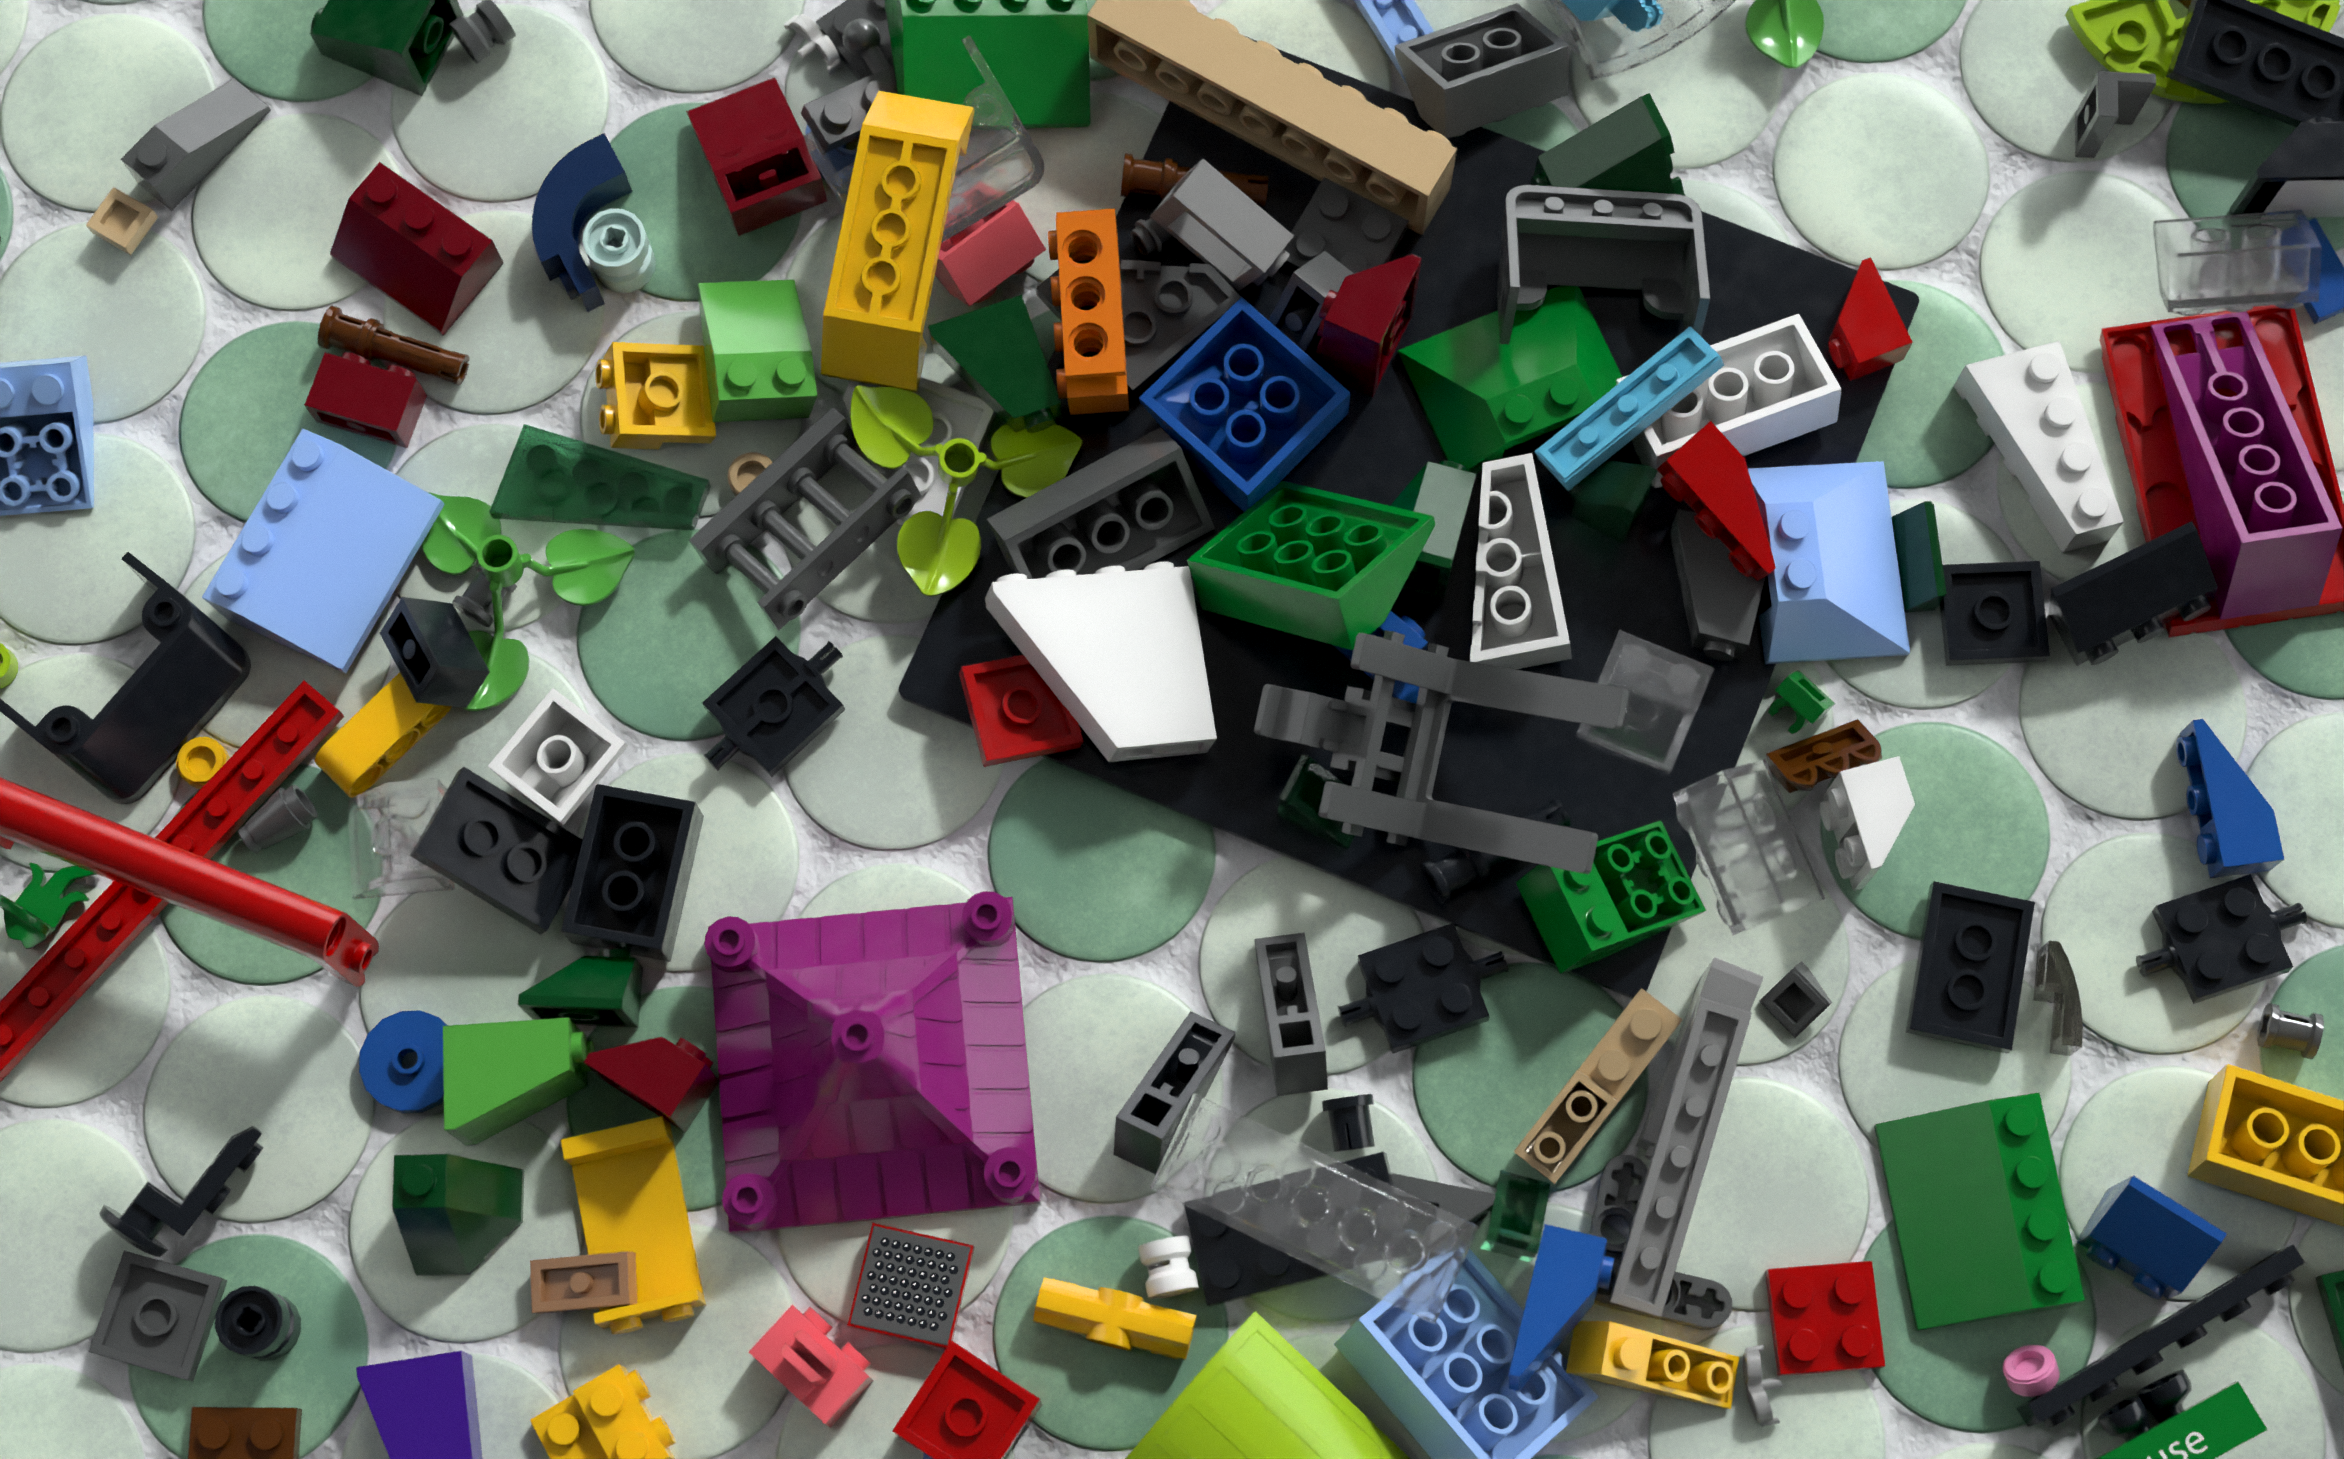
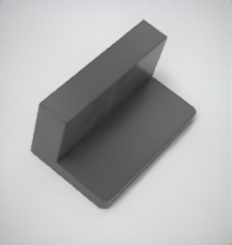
M2097 72L2075 112V157L2095 158L2114 124L2134 123L2156 86L2155 74Z

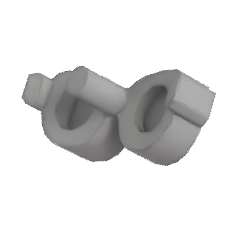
M1764 1345L1745 1348L1743 1354V1377L1748 1401L1754 1417L1761 1426L1779 1424V1419L1777 1417L1773 1418L1772 1409L1765 1390L1782 1388L1781 1379L1777 1377L1762 1380L1760 1352L1763 1351Z

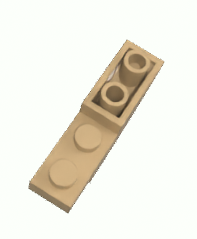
M1641 988L1517 1146L1514 1153L1555 1184L1683 1020Z

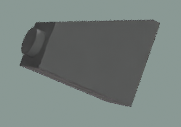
M1678 509L1671 526L1670 538L1692 646L1703 649V653L1712 659L1720 661H1731L1733 657L1742 659L1749 646L1765 577L1756 581L1752 575L1749 577L1742 575L1728 558L1730 550L1718 537L1711 539L1698 527L1694 520V516L1697 514Z

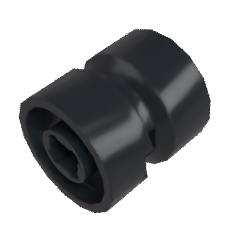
M242 1286L231 1291L220 1302L215 1314V1331L220 1342L230 1351L259 1361L276 1360L286 1355L296 1345L301 1333V1317L297 1307L288 1298L258 1286Z

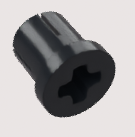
M1373 1094L1321 1101L1323 1112L1328 1111L1334 1152L1375 1146L1369 1105L1374 1104Z

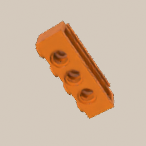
M1115 208L1056 212V230L1048 231L1050 260H1058L1059 276L1051 277L1053 306H1061L1062 322L1053 323L1055 352H1064L1065 365L1063 369H1056L1058 396L1060 399H1068L1070 415L1129 411ZM1090 260L1089 263H1078L1079 261ZM1084 306H1094L1093 309L1080 310ZM1090 351L1098 353L1097 355L1092 357L1082 356L1084 353Z

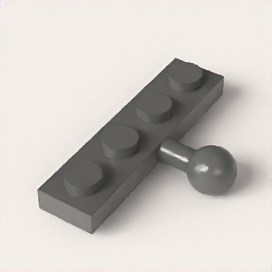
M855 19L845 27L843 31V44L852 55L863 57L873 74L804 104L801 111L802 117L825 153L860 137L862 123L878 91L898 94L894 65L890 66L879 48L881 42L880 31L872 21L867 19Z

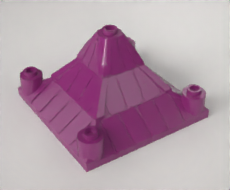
M984 891L973 895L967 902L948 905L749 924L739 917L727 916L718 919L711 926H708L704 945L711 959L726 1170V1187L723 1191L722 1204L724 1211L728 1215L729 1233L739 1234L1041 1203L1013 897H1003L996 892Z

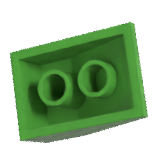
M768 280L698 283L697 292L712 422L809 418L817 399V388L812 349L795 281Z

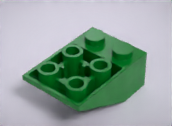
M1661 820L1598 841L1592 870L1589 874L1539 864L1516 882L1560 974L1605 958L1706 911Z

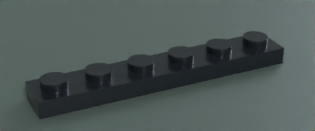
M2294 1245L2276 1251L2057 1383L2050 1391L2034 1397L2016 1409L2028 1427L2044 1422L2046 1427L2050 1429L2075 1414L2071 1404L2086 1395L2089 1396L2092 1402H2095L2120 1387L2115 1378L2130 1368L2133 1369L2136 1376L2142 1374L2164 1360L2159 1351L2176 1341L2179 1348L2182 1349L2208 1334L2203 1324L2220 1315L2225 1323L2251 1308L2252 1306L2247 1298L2259 1290L2264 1289L2267 1296H2270L2295 1281L2291 1271L2304 1264L2305 1261Z

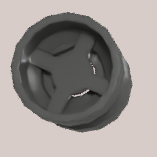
M483 0L476 5L475 12L469 17L460 16L449 24L452 33L475 63H479L489 56L490 48L494 46L493 43L496 42L497 44L504 45L516 37L512 26L492 0Z

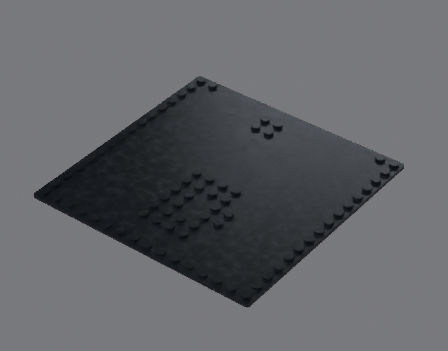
M1278 49L1281 56L1298 65L1306 63L1315 67L1328 81L1340 87L1347 85L1355 88L1364 95L1366 101L1381 109L1391 108L1400 112L1407 118L1410 124L1425 132L1429 130L1435 131L1420 117L1413 100ZM1169 101L1142 159L1164 162L1165 158H1172L1173 161L1178 162L1177 166L1193 168L1199 161L1204 159L1219 171L1249 175H1268L1265 207H1260L1290 233L1321 183L1318 179ZM1484 127L1469 130L1461 136L1447 138L1451 145L1457 148L1451 189L1423 235L1408 228L1388 261L1390 262L1411 254L1422 258L1412 319L1374 396H1368L1341 384L1350 392L1348 414L1281 481L1390 506L1428 461L1437 464L1440 461H1446L1397 356V350L1498 310L1497 285L1506 196L1511 189L1517 186L1531 185V177L1534 176L1537 157L1546 151ZM1130 193L1128 197L1124 198L1116 215L1119 264H1121V260L1161 262V266L1190 267V263L1205 264L1174 237L1162 245L1160 253L1143 255L1133 243L1130 232L1135 229V222L1138 220L1147 221L1150 219L1151 214L1162 201L1160 196ZM1701 211L1710 291V302L1701 337L1709 345H1713L1799 314L1841 387L1838 420L1836 423L1743 456L1747 468L1856 463L1895 365L1892 364L1850 381L1844 367L1838 368L1832 360L1828 343L1857 270ZM1281 266L1272 277L1268 275L1259 286L1252 282L1239 292L1233 286L1231 287L1269 320L1293 271ZM1882 280L1908 331L1919 304L1918 295L1910 290ZM1547 285V290L1560 285ZM1579 286L1622 377L1630 375L1684 331L1683 320L1662 319L1651 314L1643 304L1642 290ZM1316 347L1309 357L1320 365L1321 356L1316 354ZM1054 350L1049 360L1048 368L1057 390L1056 369H1063L1065 365L1064 352H1055ZM1086 352L1082 356L1092 357L1094 355L1091 352ZM1169 368L1134 397L1128 392L1129 411L1070 415L1068 399H1060L1062 417L1056 418L1055 424L1068 429L1082 440L1081 448L1075 456L1066 477L1161 427L1139 402V398ZM1563 426L1504 450L1502 458L1529 453L1533 455L1572 659L1516 670L1627 689L1629 696L1622 727L1620 730L1454 701L1449 712L1432 799L1522 818L1556 798L1563 805L1558 810L1559 813L1565 810L1568 813L1571 821V827L1569 828L1596 833L1598 841L1661 820L1691 879L1776 664H1765L1759 615L1771 607L1768 575L1765 577L1749 646L1742 659L1733 657L1731 661H1720L1706 656L1703 653V649L1693 647L1670 538V530L1678 509L1695 513L1694 510L1684 499L1681 502L1675 500L1663 486L1654 488L1634 449L1632 440L1568 491L1542 464L1535 453V450L1565 427ZM1184 452L1185 459L1215 529L1150 564L1171 562L1174 564V567L1189 566L1187 560L1244 513L1207 479ZM1001 469L998 471L974 523L981 537V550L978 561L965 580L952 590L941 595L899 686V693L903 700L973 728L959 676L961 667L1023 655L988 611L985 597L992 582H997V579L1002 576L1013 574L987 519L1025 499L1014 495L1005 488L1001 479ZM1482 471L1476 473L1473 492L1444 599L1402 588L1390 610L1399 618L1402 616L1411 618L1422 628L1425 633L1424 639L1428 642L1426 651H1428L1429 643L1449 648L1447 657L1470 662ZM1192 575L1193 592L1217 736L1216 741L1208 752L1108 762L1080 727L1084 741L1080 748L1042 755V757L1446 923H1454L1456 927L1557 968L1516 884L1520 878L1539 864L1510 858L1491 868V874L1487 877V880L1480 884L1475 881L1451 893L1450 900L1441 904L1426 885L1420 870V864L1427 860L1434 863L1456 851V846L1408 837L1406 846L1388 843L1387 837L1389 832L1364 827L1362 837L1342 833L1344 822L1319 816L1325 783L1330 781L1352 786L1354 772L1330 767L1333 752L1256 734L1254 728L1263 687L1266 684H1272L1345 701L1348 686L1372 691L1374 680L1363 671L1353 669L1351 661L1331 644L1202 610ZM1386 724L1380 751L1403 757L1409 728ZM1374 777L1372 791L1396 797L1399 783ZM1672 927L1605 958L1567 972L1633 999L1641 988L1647 992Z

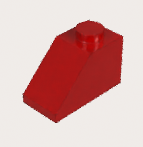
M1871 257L1862 260L1828 343L1832 360L1838 368L1844 367L1850 381L1903 361L1913 343Z

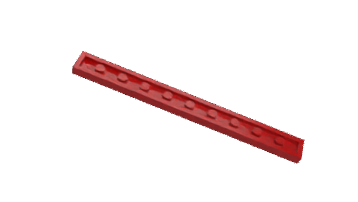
M303 680L155 838L211 859L345 716ZM113 881L0 1001V1082L169 902Z

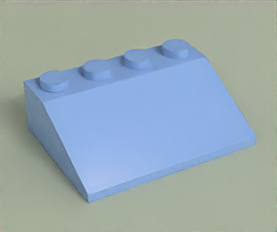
M302 428L202 598L226 619L341 672L347 673L445 503L350 449Z
M1457 1237L1359 1318L1334 1343L1432 1459H1531L1598 1398L1597 1394L1582 1377L1566 1373L1568 1361L1557 1349L1554 1350L1520 1391L1509 1389V1371L1524 1311L1460 1237Z

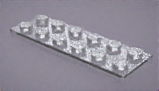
M1195 1093L1188 1104L1150 1186V1189L1432 1324H1435L1479 1228V1226Z

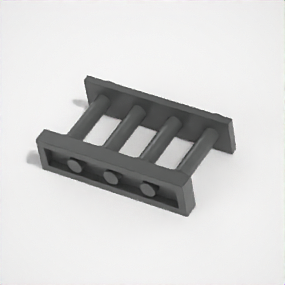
M833 407L689 539L704 564L716 575L728 564H732L765 594L757 603L778 631L790 620L800 616L807 604L895 521L905 517L912 510L914 504L922 497L910 473L903 466L887 479L853 450L857 445L853 431L846 418ZM836 464H840L873 493L853 513L817 483ZM800 497L808 500L837 526L818 546L812 544L781 516ZM765 530H768L802 560L781 580L775 577L745 550Z

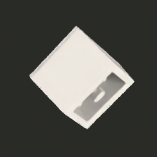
M1899 756L1840 771L1823 795L1824 801L1820 802L1823 824L1827 831L1834 830L1839 849L1835 850V859L1839 873L1843 879L1849 878L1853 891L1863 889L1880 869L1915 806Z

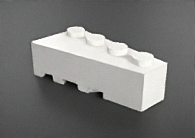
M2060 341L1965 365L1954 384V388L1962 400L1966 399L1978 416L1976 422L1986 437L1990 435L2004 456L2003 463L2012 477L2017 476L2030 496L2028 498L2029 503L2061 552L2109 541L2124 521Z
M1532 453L1482 463L1470 662L1516 670L1572 659L1570 640Z

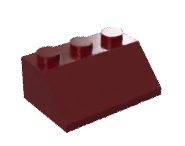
M381 162L375 166L349 197L330 251L332 258L443 336L504 263L493 240Z
M1411 254L1346 276L1338 292L1333 290L1328 292L1319 312V318L1322 319L1317 336L1321 337L1318 343L1316 354L1321 356L1320 366L1339 383L1368 396H1374L1412 319L1421 257Z

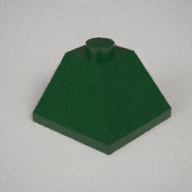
M600 949L599 956H583L518 995V1006L533 1020L569 1017L575 1025L638 1028L643 967L636 958L630 957L629 951Z

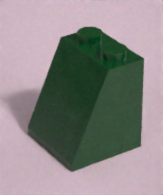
M328 0L325 7L318 9L311 23L310 35L321 55L423 96L455 37L449 24L460 16H464L457 0Z

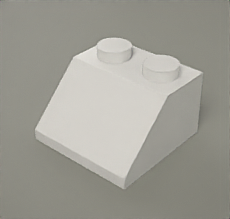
M552 688L488 767L541 811L564 825L626 750L628 745Z

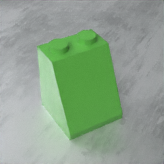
M569 1017L443 1026L444 1130L464 1145H476L587 1087V1072L593 1071L583 1061L589 1053L595 1052L593 1041H587L585 1033Z

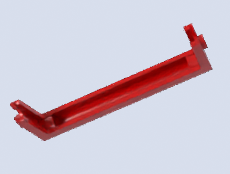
M0 777V847L11 850L14 842H17L311 958L340 981L356 987L364 984V972L368 968L372 957L379 952V943L377 939L347 913Z

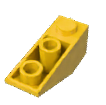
M1579 1321L1573 1330L1566 1373L1619 1387L1731 1409L1739 1357L1611 1321Z

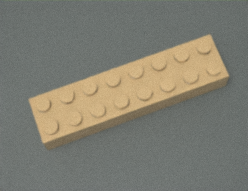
M1096 0L1087 14L1090 58L1319 181H1322L1325 177L1409 220L1408 228L1421 235L1425 232L1451 189L1457 148L1453 147L1445 136L1431 130L1425 132L1410 124L1407 118L1400 112L1391 108L1381 109L1366 101L1364 95L1355 88L1347 85L1340 87L1325 79L1315 67L1306 63L1298 65L1281 56V53L1273 45L1265 41L1255 42L1241 35L1237 28L1228 21L1220 18L1213 20L1198 12L1195 6L1188 0Z

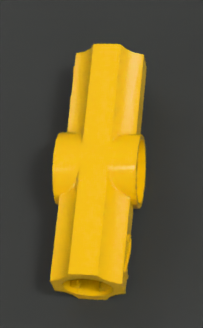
M1044 1277L1035 1306L1033 1322L1086 1335L1087 1340L1108 1347L1131 1351L1133 1347L1149 1351L1153 1354L1186 1361L1197 1315L1146 1303L1144 1298L1120 1290L1099 1287L1098 1290H1094L1074 1283Z

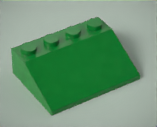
M884 0L898 94L974 107L975 112L971 130L1087 128L1091 124L1088 7L1086 0Z
M1281 481L1192 555L1187 562L1202 610L1353 650L1358 633L1371 634L1385 622L1436 524L1434 516Z
M2040 1092L1987 1100L1874 1125L1916 1331L2068 1308L2085 1301Z

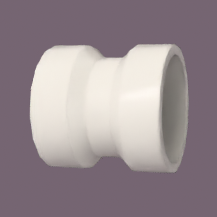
M1188 1236L1170 1237L1138 1246L1141 1263L1147 1267L1149 1278L1145 1282L1148 1299L1167 1298L1199 1289L1196 1272L1190 1269L1187 1258L1191 1254Z

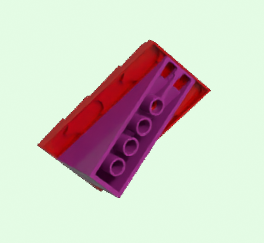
M2293 301L2102 328L2099 339L2102 349V362L2116 410L2115 419L2137 498L2136 507L2145 541L2147 543L2192 521L2198 531L2218 586L2215 600L2210 602L2212 607L2206 613L2189 621H2184L2182 617H2179L2165 624L2168 637L2190 635L2193 632L2196 634L2237 628L2241 625L2251 626L2285 621L2288 618L2298 619L2337 613V611L2344 612V504Z

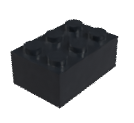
M601 784L595 786L561 932L572 944L598 949H621L629 951L631 955L671 962L704 818L696 802Z

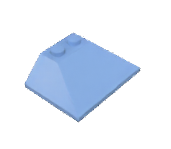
M1884 461L1748 468L1776 566L1768 575L1771 607L1759 615L1765 664L1905 656L1910 654Z

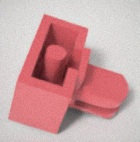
M791 1305L753 1346L749 1353L825 1425L831 1428L874 1381L864 1372L871 1363L849 1342L842 1349L837 1347L826 1336L833 1327L811 1307L802 1314L795 1306Z

